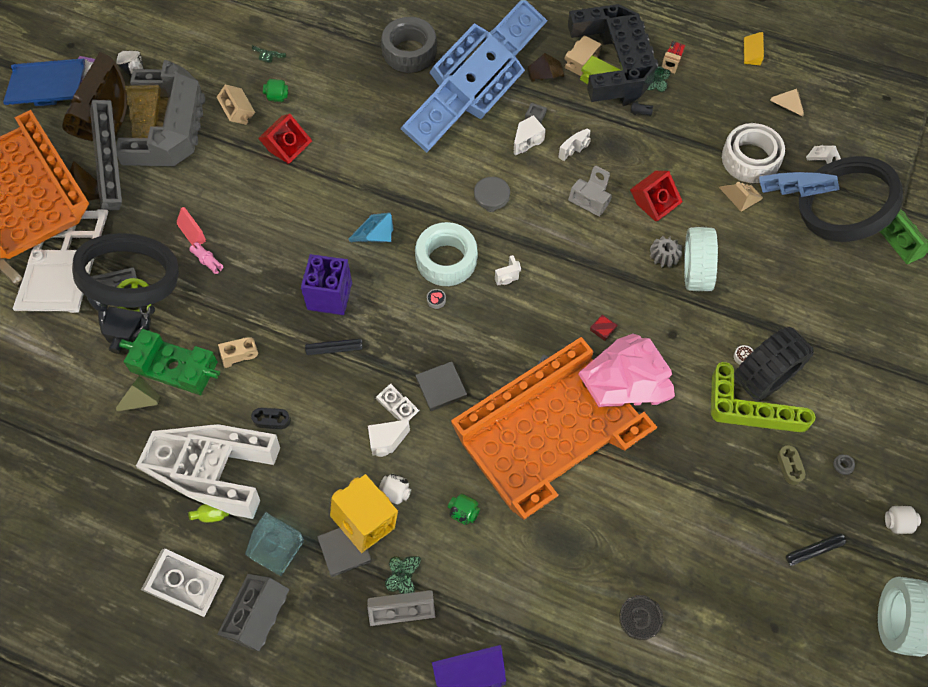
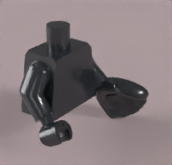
M87 297L91 306L98 311L101 333L111 343L109 351L120 354L122 350L120 342L122 339L133 343L141 329L149 331L151 324L150 315L155 312L153 306H149L148 312L146 310L147 305L141 306L140 312L108 307L106 304Z

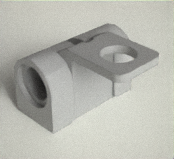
M594 166L590 180L586 182L579 179L571 188L568 200L600 217L612 198V195L605 191L610 173L598 166ZM596 173L603 174L604 180L598 179Z

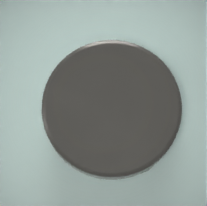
M486 177L476 184L474 198L477 204L485 208L486 211L494 212L496 209H500L507 204L510 199V188L504 180L498 177Z

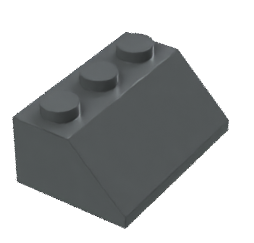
M247 574L217 635L246 648L260 651L266 642L271 626L277 619L281 606L286 601L289 589L270 577Z

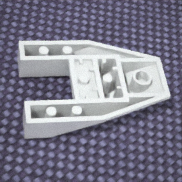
M218 424L152 431L136 467L189 498L231 515L253 519L260 502L256 488L219 481L228 457L274 465L280 445L275 434Z

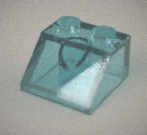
M265 512L252 532L245 555L282 576L304 542V538L301 532Z

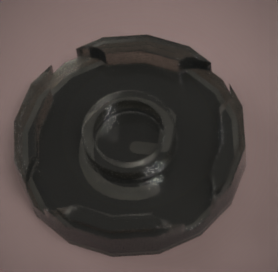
M635 595L628 598L619 612V623L623 631L629 637L636 640H649L655 637L661 630L664 622L660 605L645 595Z

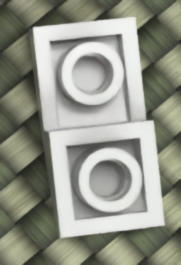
M582 130L567 139L560 147L559 159L565 161L568 156L573 155L574 151L580 153L584 147L586 148L591 141V138H589L590 130Z
M392 384L388 385L376 396L378 402L399 421L410 420L419 412L406 396L403 397Z

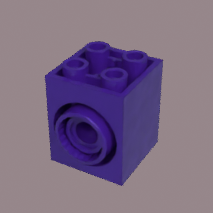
M310 254L301 285L307 310L345 315L352 287L348 259Z

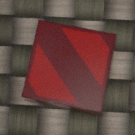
M601 315L590 327V331L606 341L616 330L617 325L604 315Z

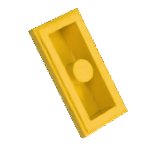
M763 32L744 37V64L761 65L764 57Z

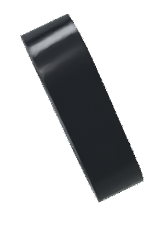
M257 408L251 414L254 425L259 428L285 429L291 422L288 412L284 409ZM261 414H263L265 418H262L261 421H258V418L261 416ZM280 416H284V419L279 423L277 419H280Z

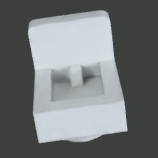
M513 255L509 256V266L495 270L497 286L501 284L506 285L519 279L521 266L519 261H515Z

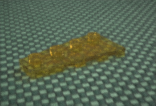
M159 85L125 86L128 96L127 103L130 110L129 117L132 123V137L148 138L150 127H157L161 88Z

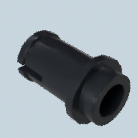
M638 101L632 102L630 113H633V115H652L653 105L639 104Z

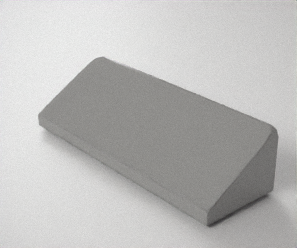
M433 591L368 598L370 626L436 618Z

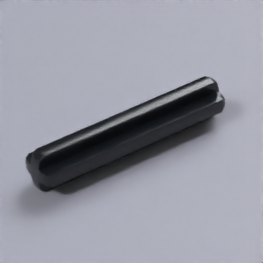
M361 338L305 345L306 355L363 349Z
M839 533L788 553L786 560L789 565H795L846 544V539L843 534Z

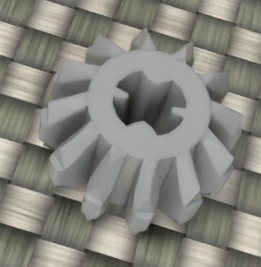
M662 236L660 240L656 239L651 245L650 257L655 259V264L660 263L661 268L664 265L670 268L672 264L676 265L681 258L682 247L678 244L677 240L672 241L671 236L668 239Z

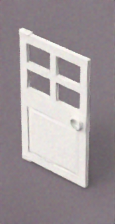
M108 210L85 211L81 219H98L95 231H75V225L67 231L51 237L65 238L61 250H41L44 242L33 247L13 306L14 311L79 312L84 294L77 288L73 280L72 263L76 250H69L72 238L93 239L101 236ZM94 258L85 267L89 275Z

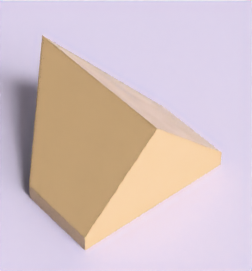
M797 89L774 96L770 100L802 117L804 115Z
M737 182L734 185L719 187L740 211L747 209L763 198L752 185L749 186L748 184L745 185Z

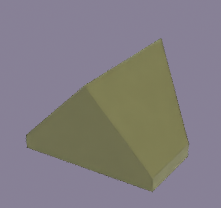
M139 376L117 405L116 411L158 405L161 398Z

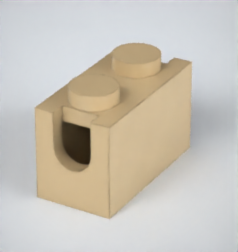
M584 35L580 41L578 40L575 43L574 48L567 52L565 68L581 76L584 73L581 71V68L591 56L599 57L601 44Z
M224 85L217 99L229 121L247 125V119L252 118L255 111L241 88Z

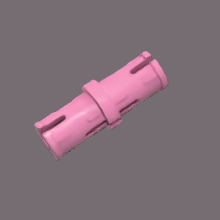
M198 242L194 243L197 248L193 245L190 247V252L197 256L200 263L210 268L214 274L219 273L216 267L220 271L223 269V265L213 257V254L210 251H206Z

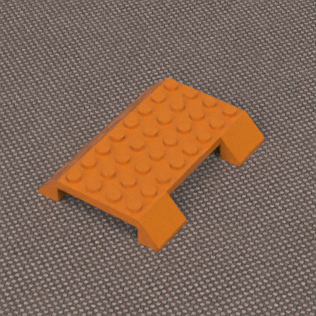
M31 110L14 117L20 126L19 128L0 136V258L10 259L79 224L89 205L86 197Z
M582 337L451 420L464 448L508 507L523 520L558 497L550 482L604 445L611 443L625 451L657 429V426L645 412L639 415L630 403H624L623 406L599 407L579 376V372L593 361V350Z

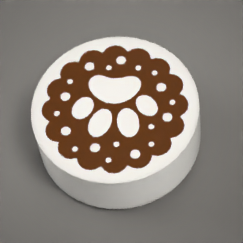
M745 345L739 346L734 353L736 363L740 365L753 352V349Z

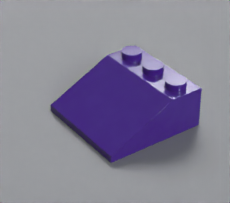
M501 645L432 662L437 687H502L506 685Z

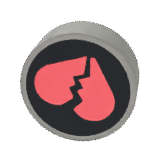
M433 289L427 294V303L431 308L439 309L445 305L446 295L440 289Z

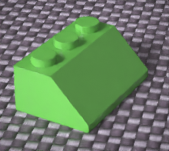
M901 209L895 219L880 231L907 265L924 257L928 252V240Z

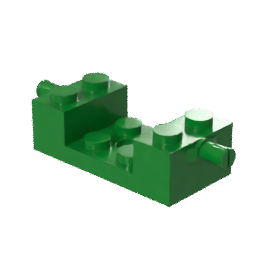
M141 329L133 343L124 339L120 342L121 348L129 350L124 363L130 372L200 396L210 377L218 379L220 371L214 370L218 363L214 353L197 346L191 351L164 342L160 334ZM172 362H178L176 368H168Z

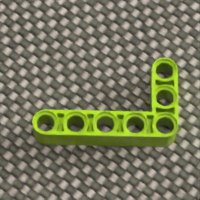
M719 363L712 375L711 416L717 422L805 432L815 421L814 412L808 408L734 399V368L730 363ZM719 390H723L726 394L720 393ZM718 408H722L726 412H721ZM738 410L745 412L746 415H742ZM759 413H763L766 417L760 416ZM779 415L784 416L786 420H783Z

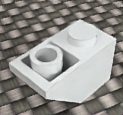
M534 115L518 125L514 142L515 156L526 152L535 145L541 144L545 139V128Z

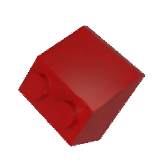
M291 114L281 116L258 138L270 153L287 164H290L312 142L311 138Z
M656 170L630 189L636 204L654 221L660 220L683 202L669 171Z

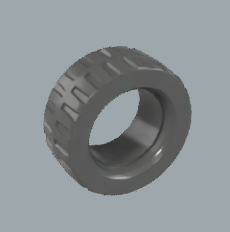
M402 17L389 23L381 37L382 53L385 61L393 69L406 73L418 72L430 66L437 55V37L434 28L427 21L417 17ZM408 40L417 41L423 45L415 51H402L396 48L398 44Z

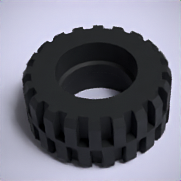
M785 327L780 329L745 358L734 373L735 380L753 400L761 401L780 389L781 386L786 384L804 367L814 354L813 347L794 328Z

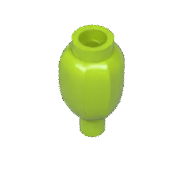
M203 504L197 511H190L188 515L189 520L199 519L201 522L210 523L223 520L226 516H229V513Z

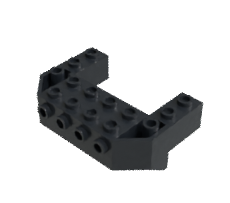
M619 4L569 11L568 28L571 38L600 34L603 45L614 44L622 69L589 75L587 90L591 102L620 98L622 105L627 106L640 98L653 82L655 71L658 69V61L654 58L653 47L649 44V35L645 33L644 21H641L640 15Z

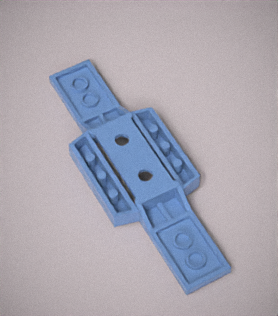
M521 0L490 32L474 23L433 66L430 74L439 87L401 127V130L427 153L465 111L482 119L525 71L515 56L548 20L526 0ZM481 44V46L470 56V54ZM492 53L495 57V60H489L486 57V54ZM465 61V63L454 73V71ZM506 63L507 65L501 70V72L490 82V84H489V85L479 94V96L475 99L474 96H475V95L481 90V88L492 78V76L503 66V64ZM467 74L473 75L474 78H475V81H474V82H469V81L466 79V75H467Z

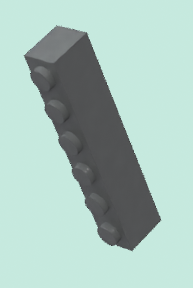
M92 100L90 114L100 209L119 210L122 204L112 104L108 100Z

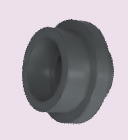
M839 455L834 459L833 466L839 474L849 475L855 469V462L849 455ZM840 463H844L846 468L842 467Z

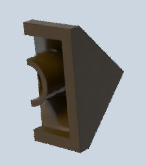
M544 53L528 66L531 82H534L535 79L543 80L558 76L564 77L561 62L547 53Z
M73 161L69 172L87 201L99 199L97 180Z

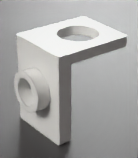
M823 145L814 146L806 157L807 160H826L827 164L832 162L834 156L836 160L841 159L836 146Z

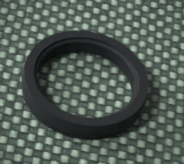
M866 156L838 159L824 165L814 173L835 175L837 177L852 173H866L881 178L890 188L889 196L884 206L868 219L848 225L824 222L812 212V202L815 195L801 197V194H799L800 214L807 228L823 239L837 242L864 239L883 230L895 219L903 201L902 184L896 171L886 162Z
M117 233L93 238L76 250L72 263L73 280L77 288L84 295L97 302L116 307H141L163 300L175 289L179 275L177 258L167 246L154 239L136 234ZM125 251L144 254L157 260L164 267L166 274L161 280L150 286L130 289L116 288L93 279L87 273L85 267L93 258L99 255Z

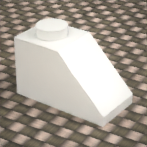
M409 420L369 425L372 455L383 457L393 453L410 431Z

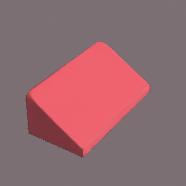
M182 207L177 219V225L191 245L196 248L194 243L198 242L200 245L205 243V236L186 208Z

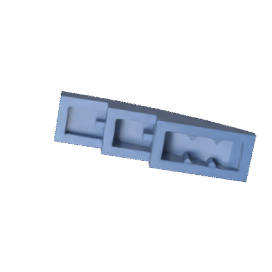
M795 172L759 176L763 193L781 190L782 195L800 192L801 197L840 190L838 179L835 175Z

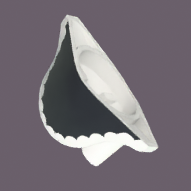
M122 51L118 53L117 65L131 77L133 69H143L140 52Z

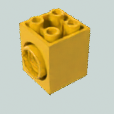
M366 474L361 478L353 479L348 487L343 490L339 489L333 494L330 517L361 553L395 529L398 510L392 505L386 494L378 489Z

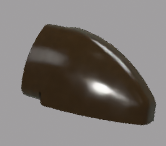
M102 52L98 53L75 92L62 124V128L66 133L88 141H93L90 114L92 100L111 101L115 137L121 128L127 109V91L123 76L115 61Z

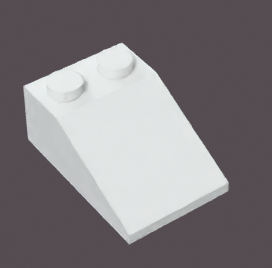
M162 549L141 590L205 617L224 576L172 551Z

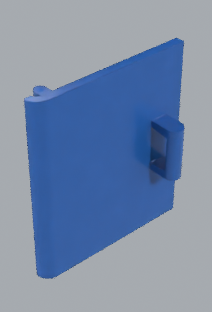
M85 59L11 65L13 71L3 101L4 105L33 102L35 106L56 105L57 100L73 99L75 92L82 82Z

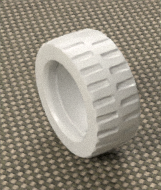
M756 123L743 124L736 127L728 135L722 151V162L725 169L734 178L747 183H760L759 176L776 174L785 155V145L780 135L772 128ZM746 144L756 145L762 148L769 157L762 160L748 158L740 151L739 146Z

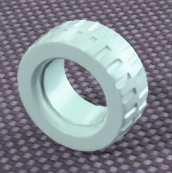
M450 222L438 223L424 230L417 239L415 246L417 268L420 274L431 283L439 286L457 285L469 278L475 270L478 257L477 243L470 231L463 226ZM447 245L456 247L464 255L461 261L449 266L436 264L429 258L434 249Z
M709 227L689 228L686 234L684 256L686 289L689 291H712L715 287L718 262L716 230Z
M895 577L885 585L878 607V629L882 643L889 651L919 657L928 654V582L914 578Z

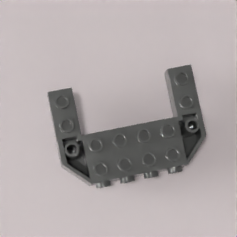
M164 60L162 70L133 69L130 83L136 96L169 98L163 127H150L148 138H118L116 151L120 164L175 166L194 153L195 145H198L197 133L201 129L200 117H203L202 105L205 104V94L202 93L199 82L185 68L168 60Z

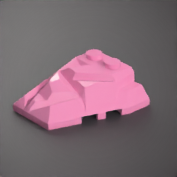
M636 334L617 339L579 372L580 378L599 407L623 406L624 403L641 405L642 402H651V405H658L673 399L675 396L673 384L669 379L672 375L671 369L649 338H641V336Z

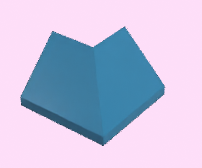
M390 213L371 215L349 238V241L391 242V232L394 230L392 215Z

